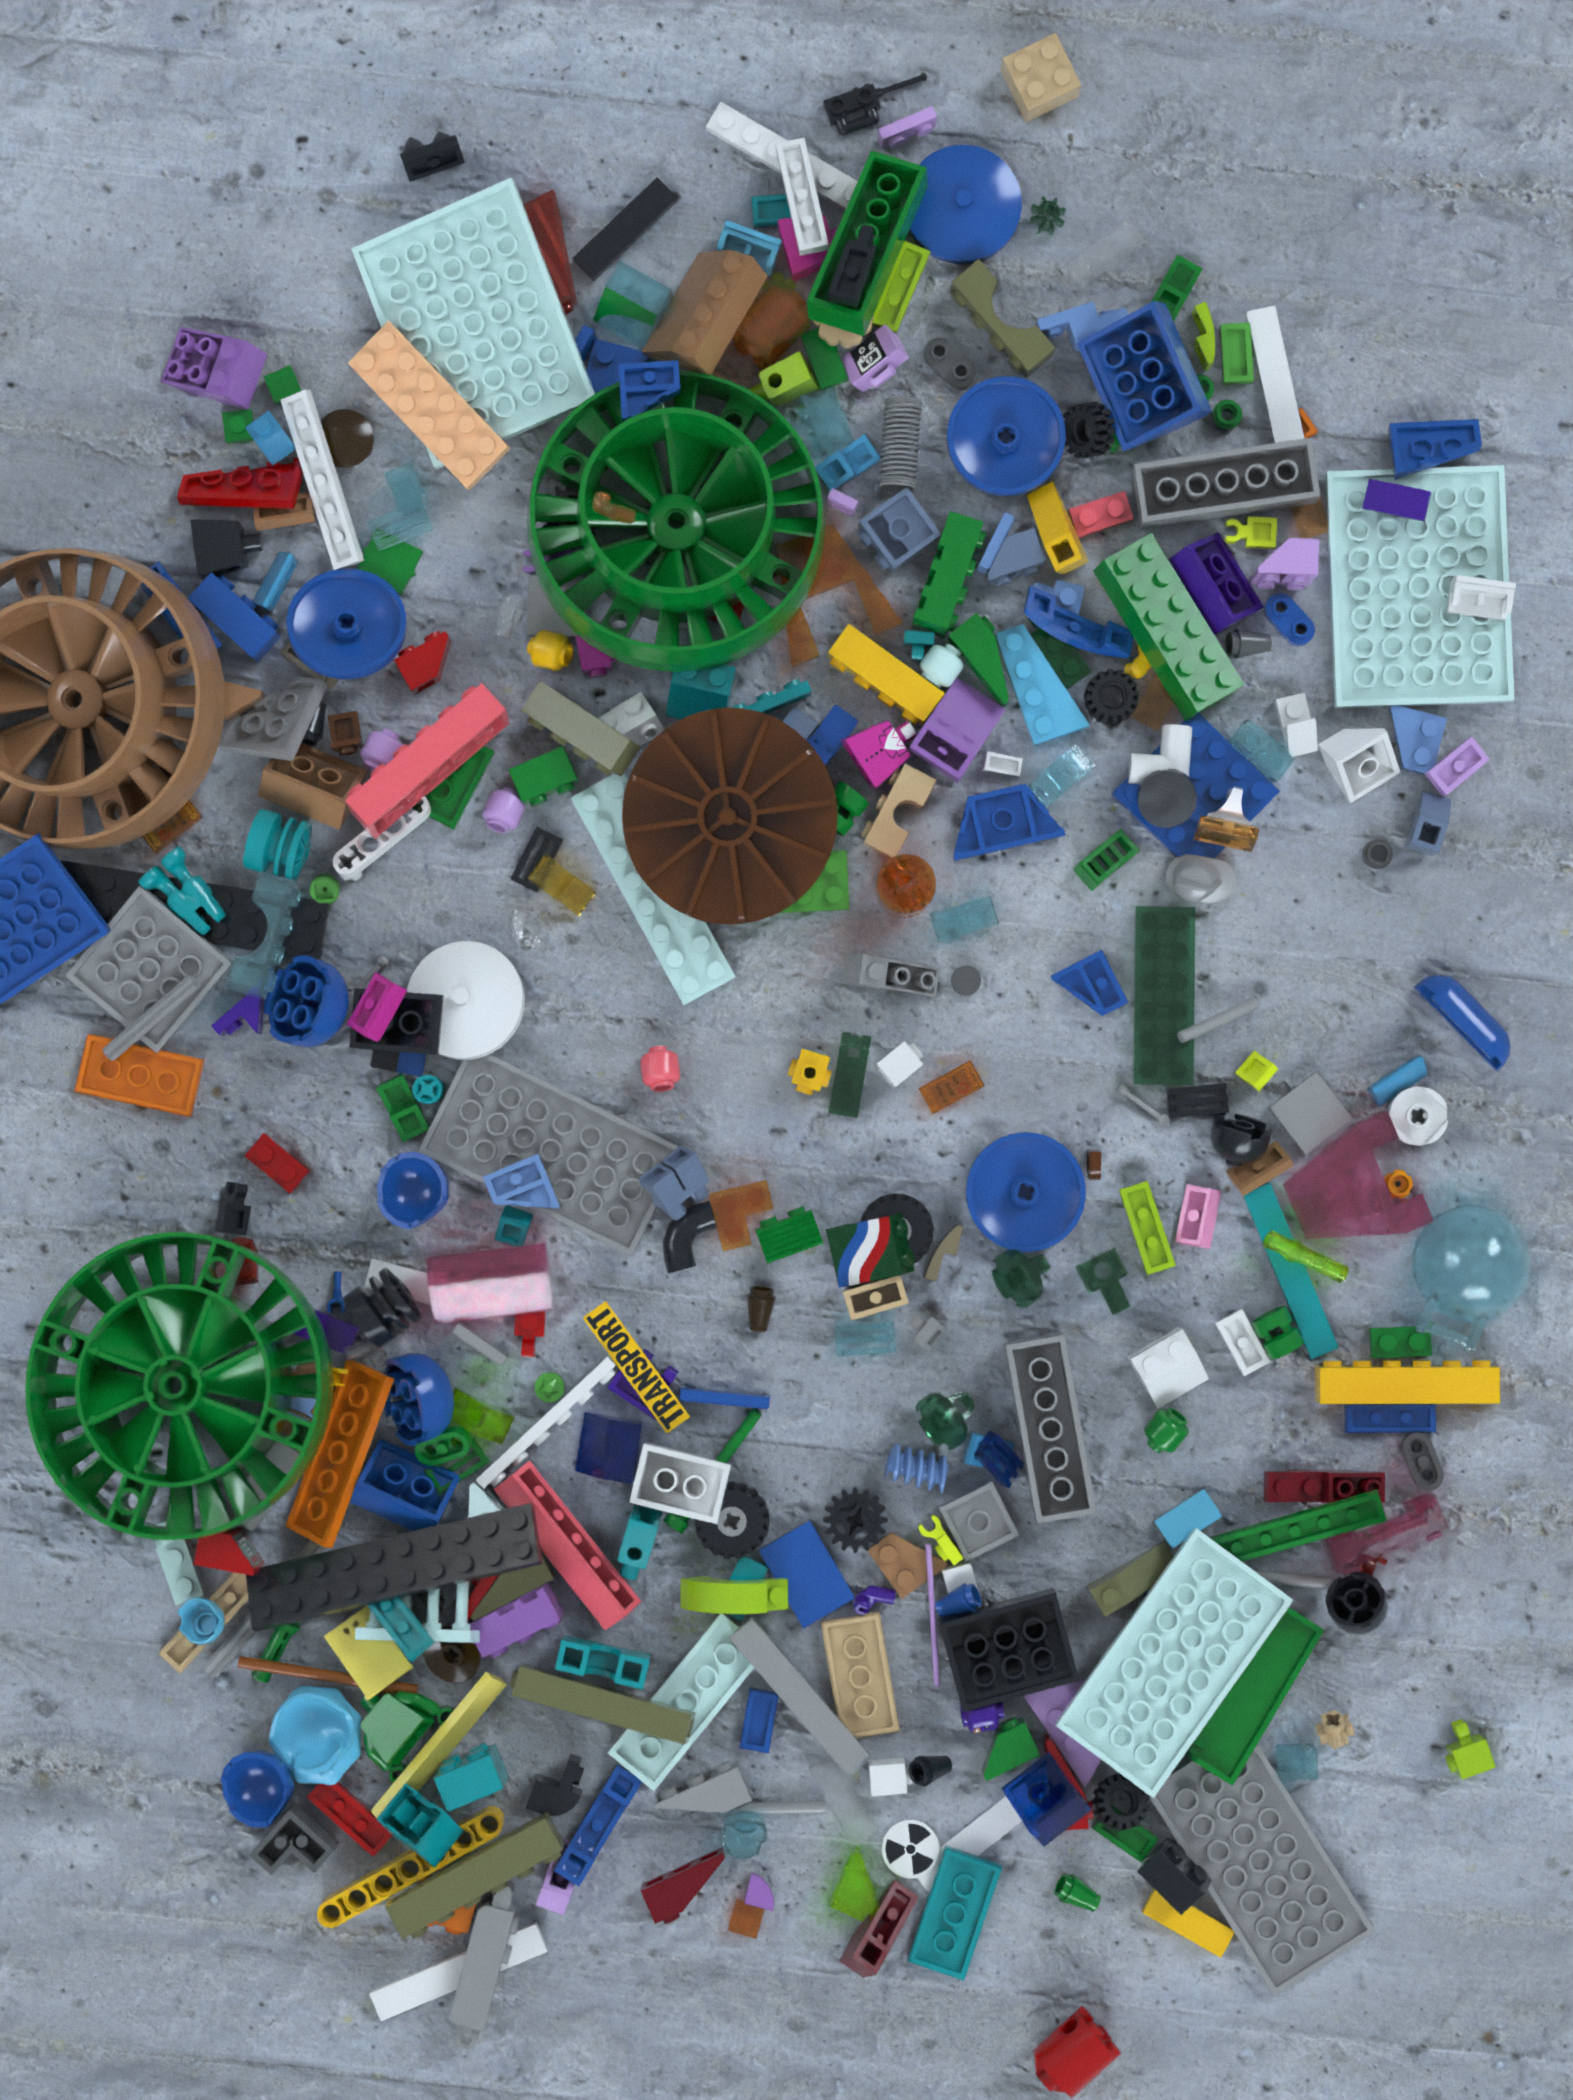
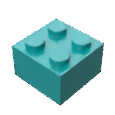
M485 1742L471 1748L470 1753L460 1758L456 1754L442 1761L443 1765L438 1767L439 1769L433 1779L446 1811L450 1812L504 1789L509 1775L496 1744L487 1746Z

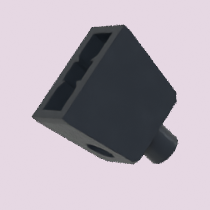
M190 520L197 575L203 581L211 572L216 577H220L222 574L226 575L245 569L249 565L247 553L263 551L261 534L245 535L244 528L239 521Z

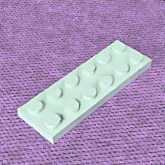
M719 1614L651 1698L654 1701L696 1712L689 1742L683 1745L626 1728L608 1751L610 1756L653 1791L660 1785L754 1669L753 1665L729 1639V1635L740 1626L726 1614Z

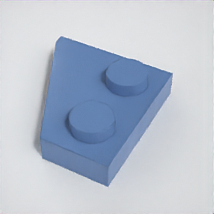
M1399 705L1390 706L1389 714L1392 716L1394 725V737L1399 748L1398 756L1401 769L1425 775L1436 763L1447 718Z
M539 1154L483 1176L491 1199L496 1205L552 1209L561 1207Z

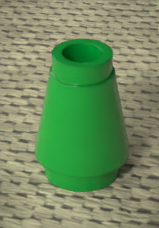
M1064 1873L1057 1881L1054 1889V1895L1059 1897L1060 1902L1092 1912L1098 1908L1101 1901V1896L1074 1874L1068 1875Z

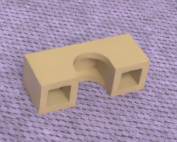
M904 764L902 770L897 768L888 783L893 786L889 795L882 794L875 807V810L879 812L874 822L869 820L861 834L862 837L866 838L863 845L895 861L909 832L900 828L895 823L893 812L902 804H912L922 809L936 783V779L907 764Z

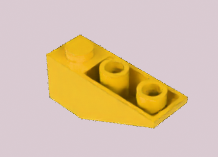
M1052 481L1027 494L1041 539L1055 571L1064 575L1088 563L1087 555L1054 482Z

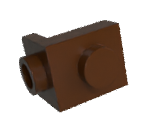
M351 711L327 716L332 741L330 742L331 749L334 752H339V755L357 753V748H362L364 745L358 712Z

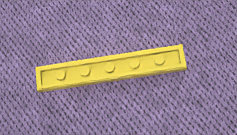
M488 1672L483 1674L371 1809V1813L376 1818L379 1817L405 1783L417 1792L423 1787L442 1764V1761L448 1757L506 1687L507 1684L502 1678Z

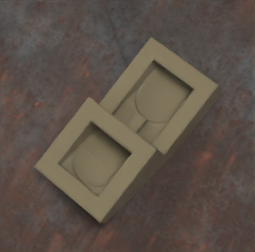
M955 1225L943 1237L930 1258L924 1278L937 1281L944 1253L956 1256L963 1226Z

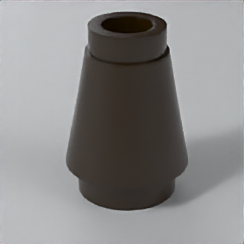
M763 1286L750 1287V1293L747 1294L750 1330L757 1332L767 1331L776 1296L773 1295L774 1289Z

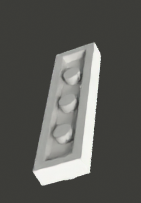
M805 138L775 143L799 255L829 250V244Z

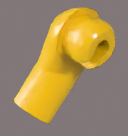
M1138 644V656L1132 663H1127L1124 667L1125 675L1128 673L1131 676L1130 679L1143 677L1152 667Z

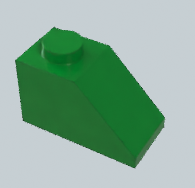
M1015 1716L1008 1718L999 1724L1001 1728L995 1730L982 1768L986 1781L1040 1756L1023 1717L1016 1719Z

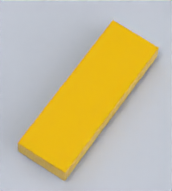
M1155 1889L1152 1890L1141 1910L1146 1916L1220 1958L1235 1934L1230 1926L1193 1905L1180 1915Z

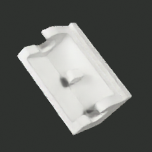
M1456 575L1450 580L1446 613L1505 621L1508 614H1511L1516 583Z

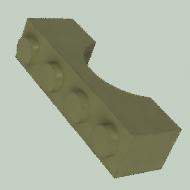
M978 259L952 281L950 288L952 293L950 295L960 308L964 306L971 313L969 317L972 323L979 330L983 328L989 334L991 345L998 352L1003 351L1008 356L1010 367L1017 374L1022 373L1028 378L1054 355L1056 348L1037 326L1017 329L1006 325L998 318L992 304V296L998 281Z

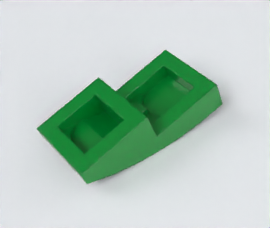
M1179 255L1175 257L1152 301L1166 303L1173 322L1203 268Z
M403 1072L376 1085V1089L389 1112L390 1119L403 1142L429 1130V1125Z

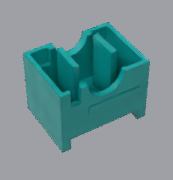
M406 1783L376 1819L395 1839L401 1841L434 1868L463 1833L459 1825L444 1810L429 1802Z

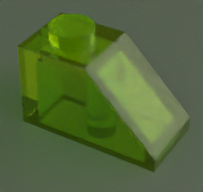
M455 1388L453 1392L454 1412L452 1421L477 1437L503 1444L515 1417L491 1403Z
M854 1845L830 1898V1907L863 1922L867 1914L870 1916L873 1914L878 1898H875V1887L860 1847Z

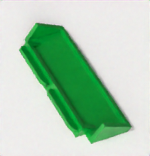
M1288 1607L1184 1756L1233 1786L1320 1639L1324 1629Z

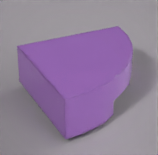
M751 1872L744 1904L773 1911L774 1897L771 1888L760 1875Z

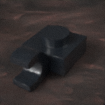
M227 1181L225 1186L227 1202L219 1203L215 1231L247 1235L251 1206L244 1205L248 1191L247 1184Z

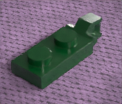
M1028 618L1035 629L1031 636L1066 690L1091 674L1090 669L1074 646L1051 636Z

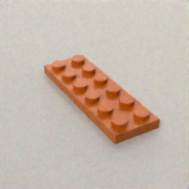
M351 1358L346 1359L343 1369L348 1370V1374L341 1373L339 1381L344 1383L345 1386H336L324 1438L314 1459L304 1473L285 1527L325 1548H333L395 1379Z

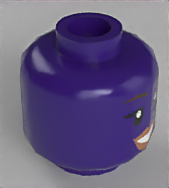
M1002 1702L965 1712L962 1711L960 1703L963 1727H968L971 1733L995 1731L999 1726V1719H1004Z

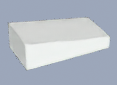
M987 751L984 755L982 771L1020 777L1023 759Z

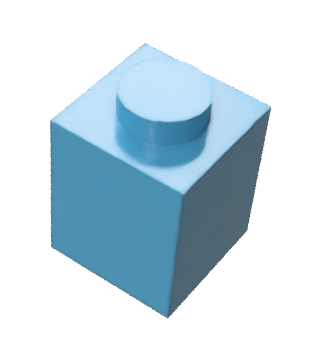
M267 411L245 427L273 466L296 450L295 445L270 411Z

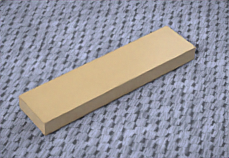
M233 1572L209 1598V1600L215 1601L222 1609L225 1618L224 1626L249 1600L246 1574ZM179 1630L158 1654L180 1674L207 1644L198 1645L191 1643Z

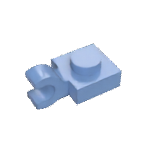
M1056 580L1054 588L1035 582L1034 587L1057 597V606L1079 615L1085 586Z

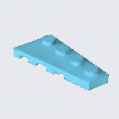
M1024 624L995 633L1000 653L1033 746L1088 728L1090 724Z

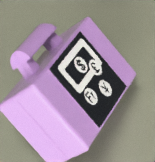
M884 324L862 341L861 344L843 356L841 361L851 384L863 392L873 386L876 388L881 386L896 374L895 369L909 357L898 335Z

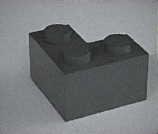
M295 1802L249 1856L271 1876L291 1853L315 1873L340 1842Z

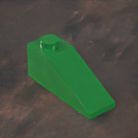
M975 613L950 633L947 640L961 652L960 656L999 705L1005 707L1009 702L996 637L993 634L995 628L987 617L983 616L981 618Z

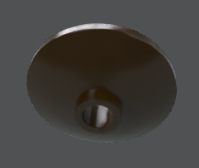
M442 1627L441 1629L452 1630V1627ZM435 1642L423 1652L425 1662L432 1673L440 1679L451 1683H461L472 1678L478 1671L481 1662V1654L475 1643Z

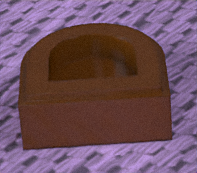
M1088 1149L1087 1177L1089 1180L1101 1179V1151L1099 1149Z

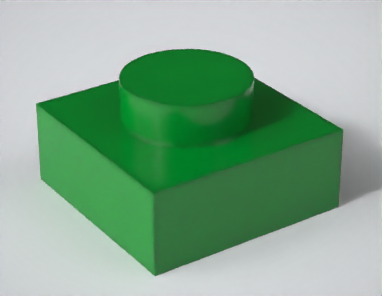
M251 409L222 413L225 442L227 444L254 441L245 429L254 421Z

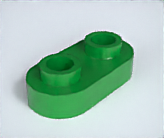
M449 1427L438 1437L417 1444L415 1446V1456L421 1463L428 1466H435L464 1457L472 1446V1436L463 1427Z

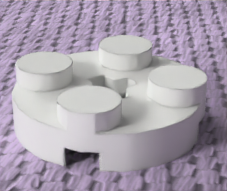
M1411 1087L1400 1091L1394 1096L1389 1104L1386 1120L1393 1135L1401 1142L1414 1146L1426 1145L1438 1140L1445 1132L1448 1124L1447 1106L1444 1099L1436 1091L1425 1087ZM1413 1109L1415 1111L1420 1109L1424 1111L1422 1117L1425 1120L1423 1123L1418 1121L1413 1123L1411 1121L1413 1117L1411 1111Z

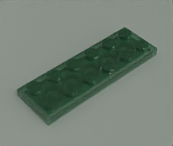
M1135 906L1133 1085H1194V1038L1181 1043L1177 1033L1194 1025L1195 907Z

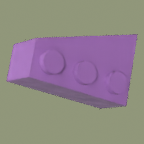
M547 1582L474 1622L473 1620L469 1621L468 1624H470V1630H480V1643L475 1644L482 1658L488 1655L495 1658L506 1652L508 1645L514 1642L521 1644L534 1637L535 1632L543 1628L545 1630L550 1629L560 1623L564 1609L550 1582Z

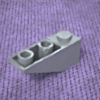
M846 954L842 983L936 997L940 968L865 954Z
M726 1761L713 1768L714 1772L703 1776L702 1773L688 1778L686 1780L687 1784L676 1789L675 1785L661 1790L658 1793L659 1797L655 1800V1806L658 1809L725 1813L752 1801V1793L739 1763L731 1764L730 1761Z

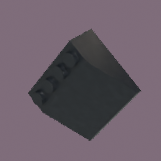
M1053 1588L977 1608L975 1612L951 1615L938 1619L963 1712L1080 1681L1057 1595Z

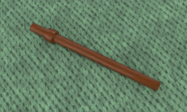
M239 1656L237 1668L358 1687L349 1673ZM394 1681L383 1689L380 1694L398 1693L400 1691L417 1693L418 1684Z

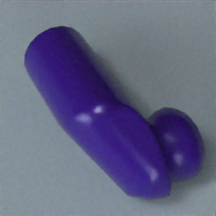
M869 1585L853 1599L854 1611L857 1614L864 1615L877 1602L893 1605L896 1590Z

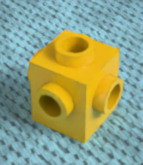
M801 1049L799 1059L792 1058L787 1076L793 1077L791 1083L796 1085L795 1091L812 1096L813 1091L820 1092L821 1086L827 1088L832 1071L827 1069L830 1057ZM807 1068L815 1070V1076L811 1079L806 1078L804 1075V1071Z

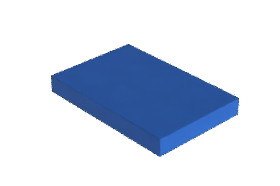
M811 1520L804 1522L758 1550L774 1578L788 1579V1603L803 1629L855 1599L854 1594Z

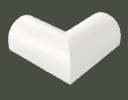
M1175 724L1163 725L1160 755L1130 753L1128 783L1141 784L1144 778L1157 770L1176 769L1189 777L1192 727Z

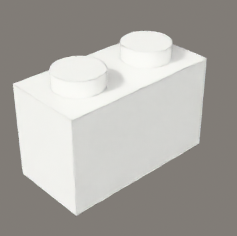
M904 1041L875 1066L894 1089L924 1065L920 1061L924 1056L914 1043L908 1046Z

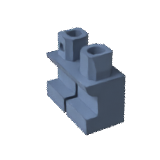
M679 1146L662 1159V1165L657 1163L638 1178L642 1187L648 1190L653 1198L654 1206L662 1209L674 1220H679L686 1214L687 1210L682 1202L687 1198L694 1203H699L708 1197L705 1184L709 1182V1179L697 1154L683 1146Z

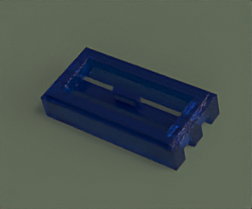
M990 1430L974 1453V1456L1002 1486L1010 1488L1012 1485L1010 1478L1016 1479L1018 1475L1016 1468L1022 1469L1024 1466L1023 1461L997 1433ZM990 1442H992V1443L997 1447V1449L1008 1459V1461L1010 1462V1464H1009V1463L1006 1461V1459L995 1449V1447H994ZM985 1450H987L990 1453L991 1457L1001 1465V1467L1005 1470L1004 1473H1002L998 1469V1467L986 1456V1454L984 1453Z

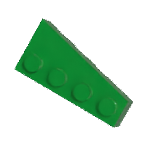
M952 511L949 512L911 628L922 632L935 633L934 636L945 639L947 631H954L958 616L953 614L956 604H963L968 588L963 587L966 575L972 577L977 560L972 559L975 547L982 548L987 533L981 531L984 522Z

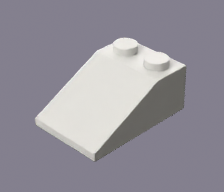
M644 1443L629 1503L717 1524L731 1465L687 1452Z

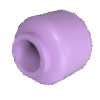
M383 728L382 732L372 731L360 751V756L364 760L363 765L372 771L381 764L387 765L394 759L393 754L402 746L398 741L400 736L386 728Z
M503 787L502 790H493L489 794L482 811L486 826L499 833L515 830L525 810V804L519 797L518 791L512 788Z

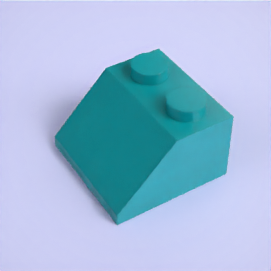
M721 665L699 671L673 672L665 716L681 720L701 711L728 708L737 674L736 667Z

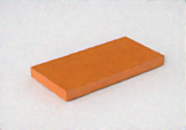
M87 1034L75 1092L192 1117L205 1063L204 1059L164 1050L156 1053L150 1047L133 1044L117 1059L111 1061L103 1053V1048L113 1039Z

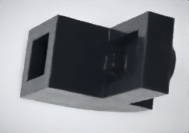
M570 1754L561 1782L538 1774L526 1809L540 1814L548 1812L549 1816H559L573 1809L583 1792L582 1789L572 1786V1784L579 1785L584 1768L579 1765L582 1757Z

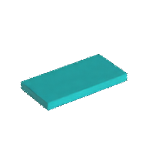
M945 1845L907 1957V1962L962 1981L965 1980L1002 1870V1864Z

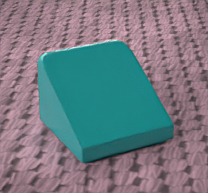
M505 1206L494 1240L523 1249L533 1214L511 1206Z

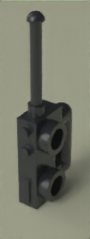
M921 73L919 76L882 89H875L873 84L869 85L867 83L859 89L855 87L853 91L824 100L823 106L830 126L836 125L838 133L845 136L878 124L880 117L877 110L881 109L878 98L897 89L921 81L925 82L927 75ZM864 110L865 116L846 121L845 115Z

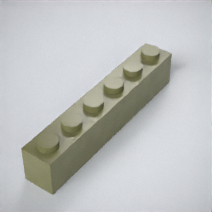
M545 1812L389 1899L385 1908L401 1938L404 1939L411 1935L414 1939L428 1930L427 1926L436 1920L441 1924L455 1915L454 1910L463 1905L466 1909L474 1906L482 1900L480 1896L488 1891H491L492 1894L501 1891L508 1886L507 1881L517 1876L518 1879H522L535 1870L533 1866L544 1861L545 1864L553 1862L561 1856L560 1851L563 1850L565 1843L548 1812Z

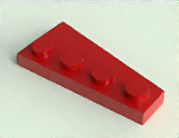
M293 458V463L280 465L278 462L274 466L270 462H266L267 467L250 469L249 465L239 466L236 470L229 473H223L220 469L183 475L177 494L179 505L294 509L303 478L299 458Z

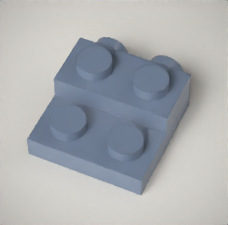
M908 487L860 519L858 523L860 530L857 531V535L866 547L871 544L877 552L874 558L881 569L886 570L888 568L891 573H894L911 561L919 552L941 538L942 535Z

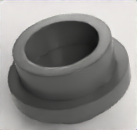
M1380 839L1368 842L1362 852L1365 864L1372 869L1386 867L1391 862L1393 856L1390 845Z

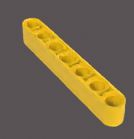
M487 1806L458 1822L459 1827L470 1834L471 1841L469 1843H461L457 1839L435 1868L410 1849L331 1893L323 1900L317 1910L318 1921L326 1928L337 1927L492 1840L502 1830L505 1821L504 1813L496 1806ZM486 1816H492L497 1820L498 1826L489 1829L484 1826L482 1819ZM408 1860L416 1862L419 1871L415 1873L408 1872L404 1867V1862ZM381 1875L390 1877L392 1886H381L378 1882V1877ZM352 1891H362L366 1896V1900L364 1902L355 1901L352 1897ZM326 1906H336L339 1909L340 1915L336 1917L328 1915L325 1909Z

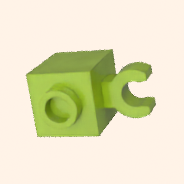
M1463 1719L1451 1722L1458 1741L1446 1745L1449 1755L1445 1756V1761L1450 1772H1455L1463 1780L1496 1768L1486 1739L1479 1733L1471 1736L1466 1722H1463Z

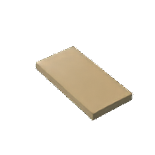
M876 1611L864 1615L858 1614L821 1621L835 1710L838 1718L856 1739L900 1731L880 1612Z

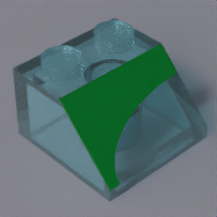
M620 261L605 286L593 322L643 349L673 298L672 289Z

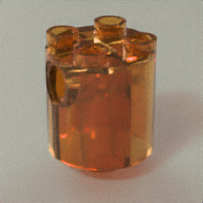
M769 283L756 296L732 338L735 341L733 343L734 347L743 356L749 353L754 358L752 360L753 363L761 371L772 366L811 326L805 300L791 287L789 289L778 288L776 285Z
M901 854L890 858L882 865L875 882V895L878 904L885 912L895 918H910L919 915L928 907L936 892V877L933 869L924 859L912 854ZM911 881L914 884L904 891L900 889Z

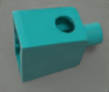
M634 1504L617 1559L618 1562L623 1563L620 1571L622 1577L636 1580L640 1568L646 1569L663 1511Z

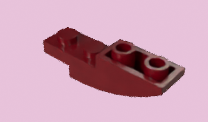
M1352 1470L1264 1471L1263 1501L1331 1503L1378 1490L1381 1502L1385 1503V1472Z

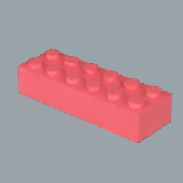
M482 683L478 687L472 686L462 694V700L457 705L446 707L439 714V720L432 726H424L416 734L417 739L409 746L404 744L398 748L393 754L394 759L387 765L381 764L371 772V778L363 785L359 783L348 792V798L345 800L352 815L374 839L379 837L382 832L386 831L401 816L421 801V798L428 795L509 725L506 709Z

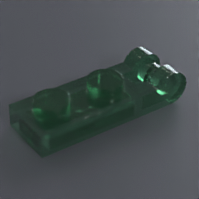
M842 1031L828 1113L858 1118L872 1036L863 1035L862 1037L851 1036L850 1032ZM848 1048L860 1049L859 1058L847 1056Z

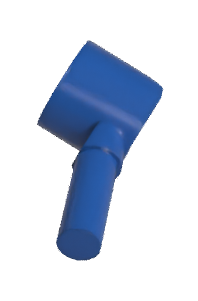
M334 1272L333 1297L327 1304V1311L330 1314L333 1311V1302L341 1304V1314L346 1309L341 1291L342 1272Z

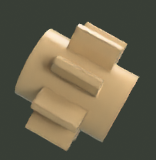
M1336 1710L1321 1714L1322 1723L1315 1724L1316 1733L1320 1737L1321 1744L1327 1743L1333 1749L1348 1745V1736L1354 1735L1353 1724L1350 1723L1349 1715H1342Z

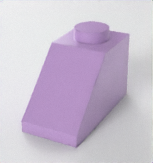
M562 1838L565 1844L563 1850L560 1851L561 1856L564 1853L566 1847L568 1846L570 1840ZM560 1856L549 1865L536 1906L564 1915L575 1884L553 1871L561 1858Z

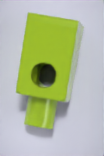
M799 351L760 371L758 375L762 383L748 390L762 397L765 401L769 399L777 407L818 390L819 386L808 361ZM782 381L781 385L775 388L776 384Z

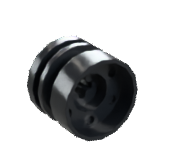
M388 1268L379 1271L383 1284L374 1276L369 1279L373 1290L372 1294L362 1286H358L343 1297L351 1316L377 1348H381L396 1337L392 1326L394 1321L402 1329L406 1330L409 1328V1323L405 1315L414 1323L422 1319L413 1295L406 1285Z

